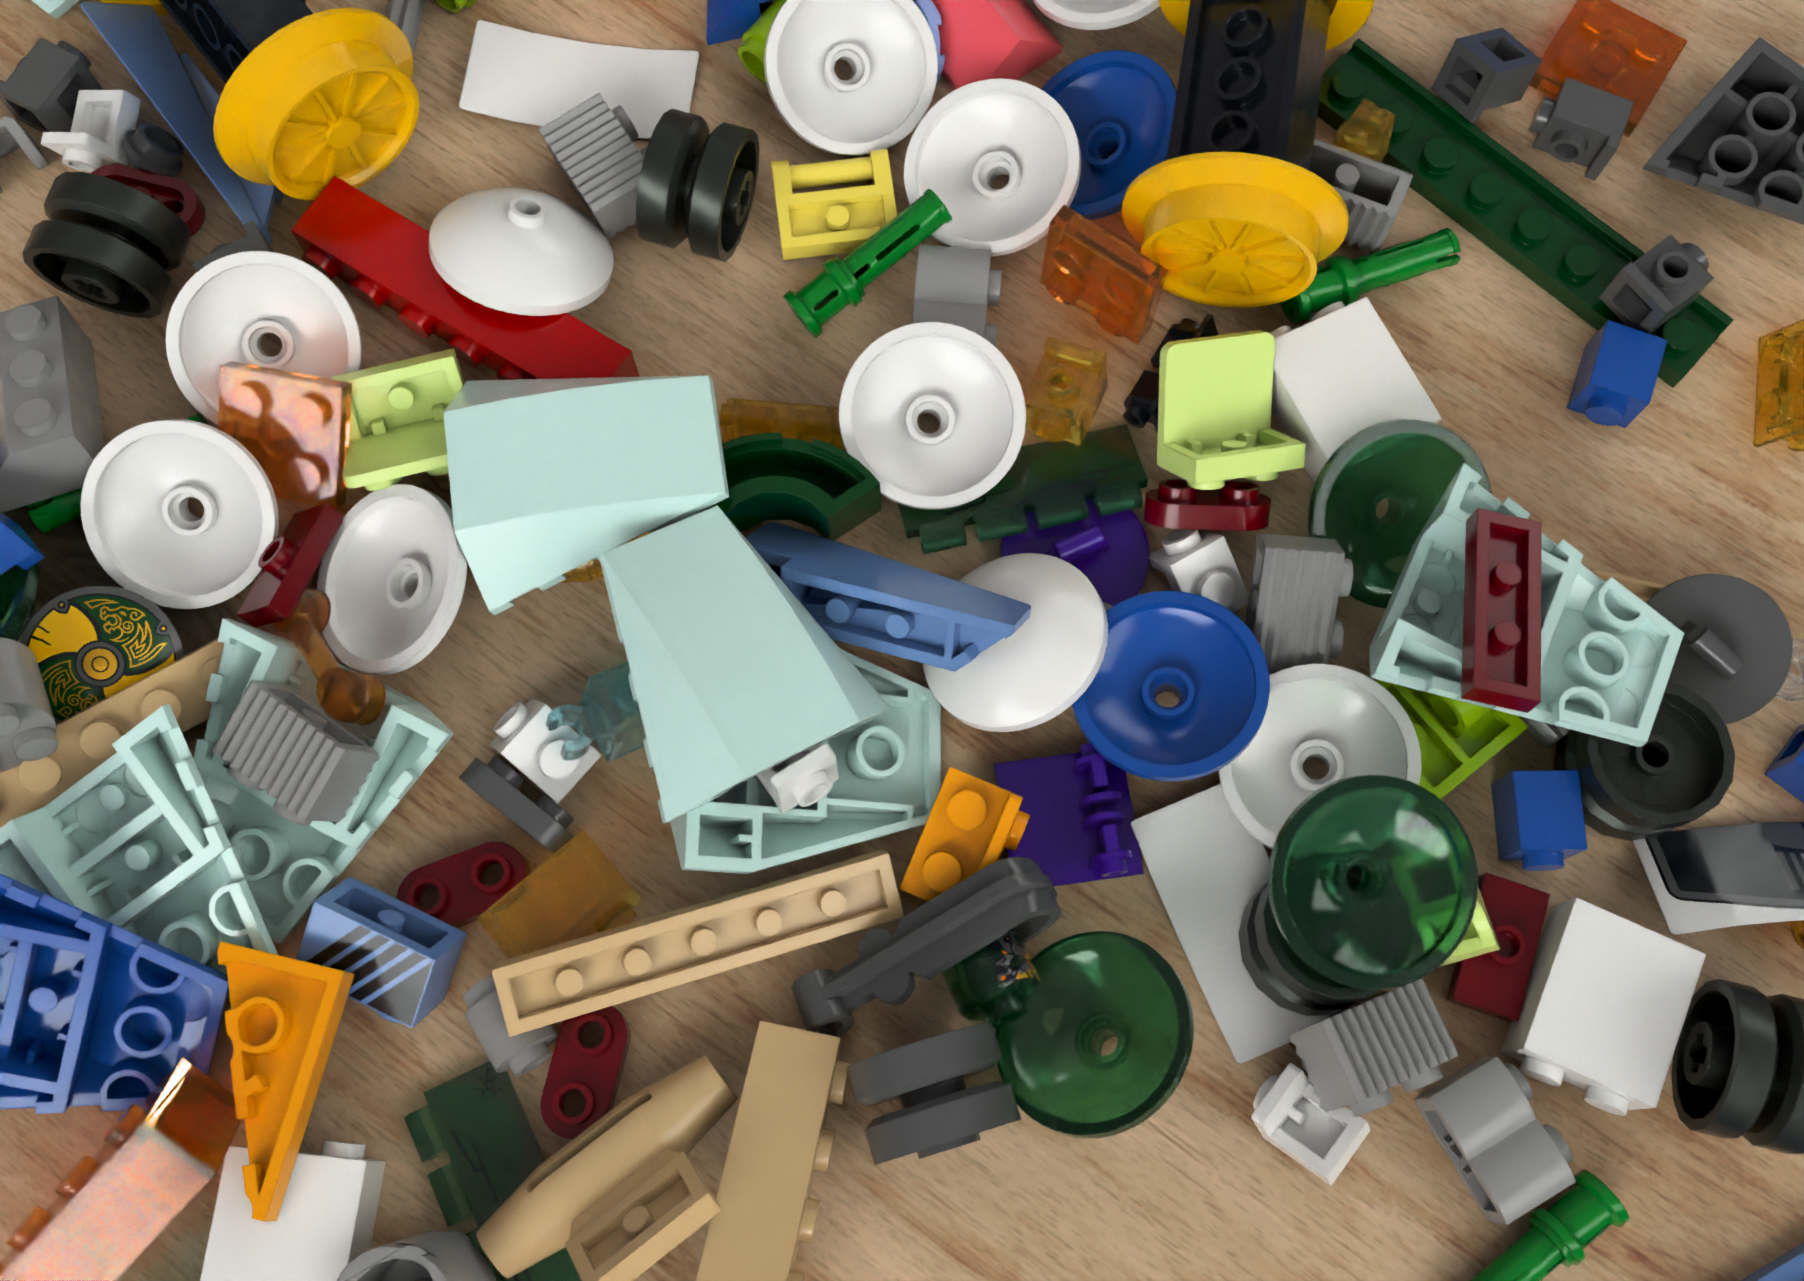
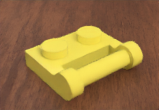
M887 149L869 150V157L790 166L788 160L771 162L783 260L850 253L897 216ZM869 180L873 182V185L796 194L792 192V189Z

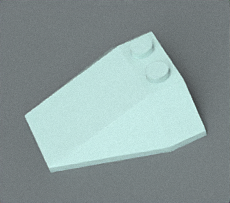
M842 650L892 710L835 739L831 737L820 743L821 745L829 744L836 754L839 779L833 782L832 789L818 802L807 807H801L798 804L783 814L757 775L737 784L716 799L670 821L681 870L750 874L926 825L941 788V704L930 689Z

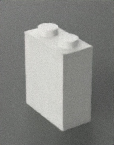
M1367 297L1347 306L1343 302L1333 303L1315 314L1311 322L1294 330L1290 326H1283L1270 332L1275 339L1271 411L1285 435L1306 443L1304 467L1319 492L1423 444L1441 421L1442 417Z
M1577 897L1555 905L1551 909L1535 954L1519 1021L1510 1024L1501 1053L1521 1061L1519 1071L1532 1079L1558 1087L1561 1086L1563 1080L1585 1090L1584 1101L1603 1111L1626 1116L1628 1110L1656 1108L1706 954Z
M323 1141L321 1154L298 1152L277 1221L264 1222L252 1219V1204L245 1194L242 1166L249 1165L248 1147L227 1146L200 1281H337L340 1273L353 1259L371 1248L386 1161L364 1159L366 1145L346 1142Z

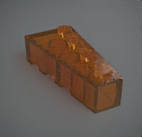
M182 1057L139 1106L133 1103L119 1117L104 1136L103 1140L106 1144L93 1158L85 1154L72 1167L54 1192L59 1196L48 1209L44 1210L39 1205L36 1206L15 1229L6 1242L12 1249L0 1261V1281H116L217 1174L242 1121L236 1118L234 1095Z

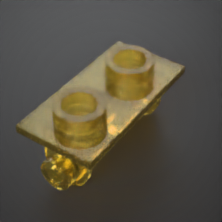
M1804 319L1759 337L1753 446L1757 448L1783 439L1788 441V449L1804 452Z
M727 398V404L722 403L720 428H724L722 443L747 435L782 433V438L800 439L813 442L814 438L844 451L839 429V407Z

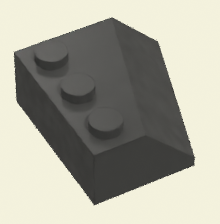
M1759 37L1646 162L1642 169L1804 225V68Z

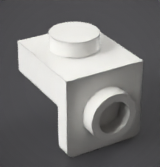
M79 90L71 132H43L40 144L63 155L62 163L66 166L83 172L92 173L101 166L110 164L128 166V155L122 147V139L128 131L136 130L141 99L125 90Z
M1179 529L1166 536L1162 540L1163 547L1154 551L1148 557L1153 569L1165 573L1172 591H1182L1206 597L1221 604L1231 612H1235L1248 605L1249 594L1223 535L1206 530Z
M531 699L525 706L521 702H517L510 707L495 724L493 731L498 735L489 745L557 804L602 756L549 706L536 699Z
M819 743L757 774V777L784 814L798 804L801 807L810 806L829 793L833 787V782L839 779L836 754L829 744L821 745Z
M1290 1063L1280 1076L1276 1074L1270 1076L1260 1087L1253 1102L1255 1111L1251 1119L1265 1140L1332 1186L1371 1129L1366 1120L1360 1116L1354 1117L1353 1112L1346 1107L1329 1112L1319 1107L1320 1098L1313 1094L1314 1085L1309 1083L1303 1070Z

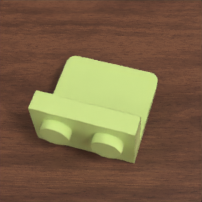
M1262 330L1170 341L1162 347L1159 366L1158 466L1185 479L1187 486L1199 490L1220 489L1225 486V480L1237 478L1252 481H1270L1278 478V472L1304 468L1306 443L1270 428L1275 339L1272 334Z
M454 348L332 376L330 387L350 440L342 473L347 488L364 486L366 490L377 491L399 483L402 477L425 471L431 476L449 474L443 412L465 384Z

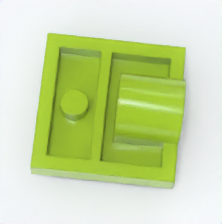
M1376 680L1402 705L1415 728L1420 745L1422 764L1421 779L1415 799L1425 810L1434 806L1528 728L1525 722L1517 715Z

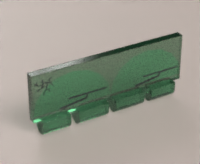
M1124 424L1021 446L1016 460L1006 475L987 493L962 506L942 510L916 509L897 503L906 538L919 536L921 548L925 555L966 546L967 539L964 527L973 525L977 541L980 543L1028 532L1025 513L1034 512V518L1040 530L1088 519L1086 500L1093 499L1099 517L1141 508L1143 506V499L1140 488L1147 487L1148 478L1128 426Z
M490 1061L424 1092L428 1105L404 1117L422 1163L435 1159L447 1152L452 1163L427 1175L448 1228L473 1216L480 1228L525 1179L545 1161L508 1071L496 1073ZM479 1228L465 1234L488 1262L496 1281H582L566 1247L507 1279L495 1268L479 1244L476 1237V1231Z

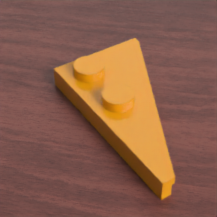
M220 941L217 950L218 964L226 966L231 1009L224 1011L226 1032L232 1040L234 1047L230 1066L236 1118L245 1121L249 1165L242 1166L245 1194L252 1204V1219L264 1222L277 1221L355 974Z

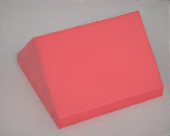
M932 0L942 21V25L938 26L940 54H945V63L941 75L954 90L986 79L1004 78L1018 80L1062 52L1061 43L1024 0Z

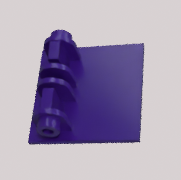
M1090 743L1081 745L1079 747L1080 752L994 764L997 786L1023 796L1019 810L1030 814L1016 851L1007 849L1008 858L1025 857L1037 862L1042 873L1049 876L1054 887L1144 874L1139 843L1131 827L1134 815L1126 771L1106 760Z

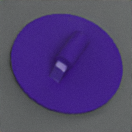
M1076 483L1051 486L1026 499L1015 510L1006 525L1001 543V557L1021 553H1037L1062 559L1079 569L1092 583L1102 602L1111 606H1115L1126 599L1138 595L1148 573L1149 544L1140 520L1126 503L1112 493L1092 485L1082 484L1069 489L1065 488Z

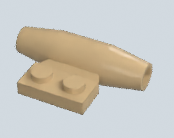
M706 1055L631 1094L541 1163L476 1231V1237L483 1251L495 1268L507 1279L566 1247L582 1281H635L642 1273L687 1237L693 1235L701 1226L722 1210L698 1169L687 1157V1154L738 1100L737 1096Z

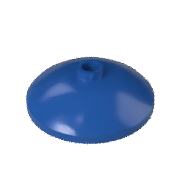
M1111 50L1094 53L1069 64L1056 73L1041 88V90L1054 98L1068 115L1076 131L1081 150L1079 185L1063 219L1076 221L1094 220L1121 211L1124 194L1131 182L1147 169L1167 161L1177 94L1175 84L1163 68L1152 59L1136 52ZM1114 150H1116V152H1115L1112 156L1109 157V155H1110Z
M1182 591L1144 593L1126 599L1106 611L1108 640L1104 659L1092 683L1079 699L1072 704L1076 721L1082 733L1095 750L1118 768L1130 774L1157 781H1184L1206 776L1223 768L1241 755L1255 738L1262 725L1270 693L1269 670L1266 658L1259 642L1249 627L1238 616L1221 604L1206 597ZM1162 692H1172L1179 698V703L1167 708L1159 705L1155 698Z

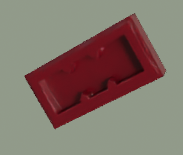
M326 502L295 513L282 536L275 538L263 551L258 562V566L262 568V571L236 616L255 628L290 618L338 531L344 515Z
M1485 872L1479 875L1477 884L1500 950L1456 962L1446 1000L1512 1023L1519 1021L1550 894Z

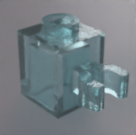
M628 662L588 677L580 706L565 704L556 707L548 714L546 726L549 731L569 725L574 727L580 735L577 739L563 744L560 753L563 760H575L584 756L589 751L594 740L597 741L607 762L644 747L643 740L646 736L638 702L633 701L628 680V675L630 674Z

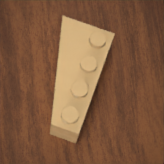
M765 1021L759 1022L716 1200L722 1210L710 1220L696 1281H804L805 1273L794 1270L800 1242L812 1244L821 1200L810 1198L815 1171L827 1173L836 1130L824 1128L830 1102L842 1105L849 1075L847 1066L850 1063L839 1061L840 1037Z

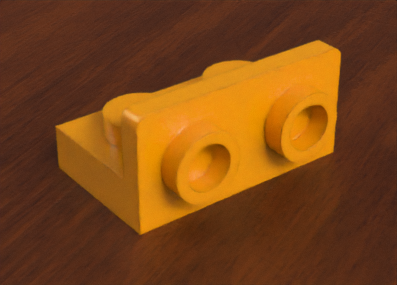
M949 766L899 889L930 901L982 868L997 862L1003 847L1016 851L1030 817V814L1019 810L1023 796Z

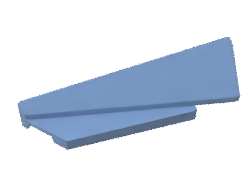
M102 2L81 3V8L240 222L244 225L253 220L271 246L272 237L268 231L274 202L281 203L284 193L276 186L257 184L238 176L221 158L215 144L213 132L214 116L220 96L186 52L180 56L178 55L160 17L153 7Z
M768 522L746 537L748 542L832 640L955 672L1001 639H1007L1013 635L1030 617L1031 605L778 522Z

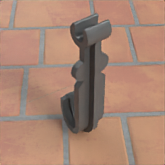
M1011 857L1001 859L982 868L899 919L894 934L884 928H875L868 931L859 943L858 952L860 958L837 972L830 969L811 971L798 978L791 986L807 1031H819L821 1034L839 1037L852 1027L854 1022L852 1012L876 997L889 1005H899L909 999L914 991V975L930 980L997 940L1009 930L1016 931L1022 941H1020L1019 937L1017 941L1020 944L1022 942L1025 944L1050 928L1062 913L1056 901L1058 894L1049 876L1043 874L1039 864L1030 858Z

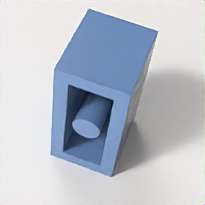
M350 876L314 901L296 959L355 974L349 990V998L375 1010L386 1020L402 1023L413 1028L445 999L467 933Z

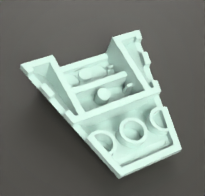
M709 375L466 381L443 412L454 532L485 604L493 615H497L514 606L513 599L535 588L544 591L566 580L565 573L590 560L597 558L600 561L599 557L602 553L621 546L646 532L652 533L693 516L729 497L714 385Z
M1463 463L1411 548L1369 647L1370 678L1637 747L1645 745L1650 736L1684 632L1613 577H1610L1606 582L1581 564L1584 555L1564 539L1556 544L1543 533H1541V702L1526 713L1461 698L1466 520L1477 508L1525 519L1531 515L1510 497L1501 502L1478 484L1482 476L1466 463Z
M718 505L606 551L599 557L619 642L624 643L630 669L628 680L633 701L638 702L646 736L643 743L649 768L654 769L661 798L657 802L663 825L716 799L737 784L831 737L835 739L892 710Z
M222 618L218 642L224 643L218 673H211L205 700L212 702L204 739H197L193 759L272 941L281 944L289 939L310 913L314 901L327 892L454 733L423 703L314 648L231 619ZM251 680L288 686L378 752L379 759L372 764V771L365 776L366 782L358 787L359 794L352 798L353 805L345 810L346 817L339 822L312 821L310 825H300L282 817L273 808L276 798L267 795L265 790L253 789L234 780L227 773L230 763L222 760L220 755L212 752L213 746Z
M170 704L161 706L111 745L117 751L114 755L45 807L12 819L0 828V873L226 975V966L218 964L217 950L220 941L278 955Z

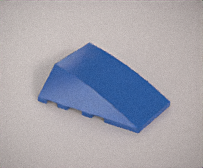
M0 873V1109L35 1108L36 1114L65 1113L68 1107L101 1106L102 1112L200 1108L229 993L227 975Z

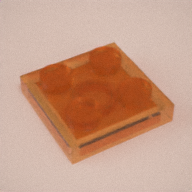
M1577 0L1542 56V63L1529 85L1554 98L1568 77L1634 101L1623 132L1624 136L1629 137L1686 45L1687 40L1610 0Z
M1063 205L1049 224L1040 283L1045 285L1048 292L1059 302L1066 305H1076L1095 317L1100 327L1109 334L1116 337L1125 336L1138 345L1152 326L1168 269L1066 205Z
M235 361L220 365L218 429L236 439L256 458L270 480L275 497L313 505H320L326 502L335 509L346 503L347 486L342 473L349 448L352 383Z

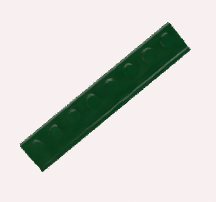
M1358 38L1353 43L1352 48L1345 55L1342 54L1322 74L1317 113L1320 119L1374 160L1413 174L1409 187L1597 331L1600 330L1607 320L1625 325L1599 297L1622 268L1630 262H1635L1645 254L1642 250L1473 123L1466 120L1461 114ZM1699 294L1692 303L1651 333L1668 340L1657 377L1674 388L1734 319Z

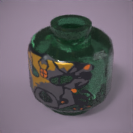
M1014 929L1009 930L997 940L942 972L960 1015L969 1021L992 1022L993 1028L1007 1026L1024 1017L1028 1012L1026 1003L1035 995L1040 983L1039 975L1025 944Z

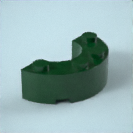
M782 433L747 435L722 443L729 497L702 510L705 511L718 505L740 532L766 520H792L813 528L824 538L835 541L881 511L880 482L857 459L838 447L814 438L813 442L800 439L782 438Z

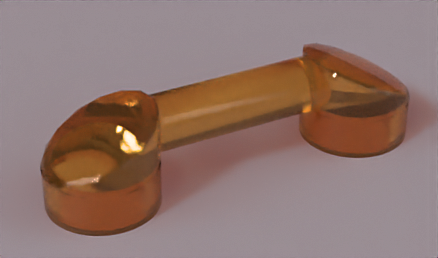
M307 586L290 618L274 622V630L288 633L317 679L316 695L320 706L326 714L338 721L361 726L369 725L380 716L386 700L384 684L376 675L340 667L320 635L330 618L331 604L329 597L324 591Z

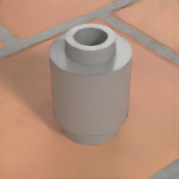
M493 975L483 979L464 994L463 1000L469 1009L465 1014V1018L496 1073L512 1070L515 1077H519L536 1069L552 1056L548 1046L555 1041L557 1034L551 1025L515 1036H508Z

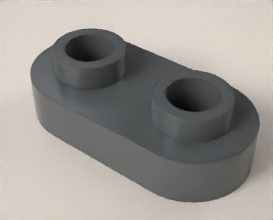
M494 756L487 765L478 758H475L458 777L557 858H560L576 839L567 830L574 821V818L545 795L535 804L517 790L525 779L498 757Z

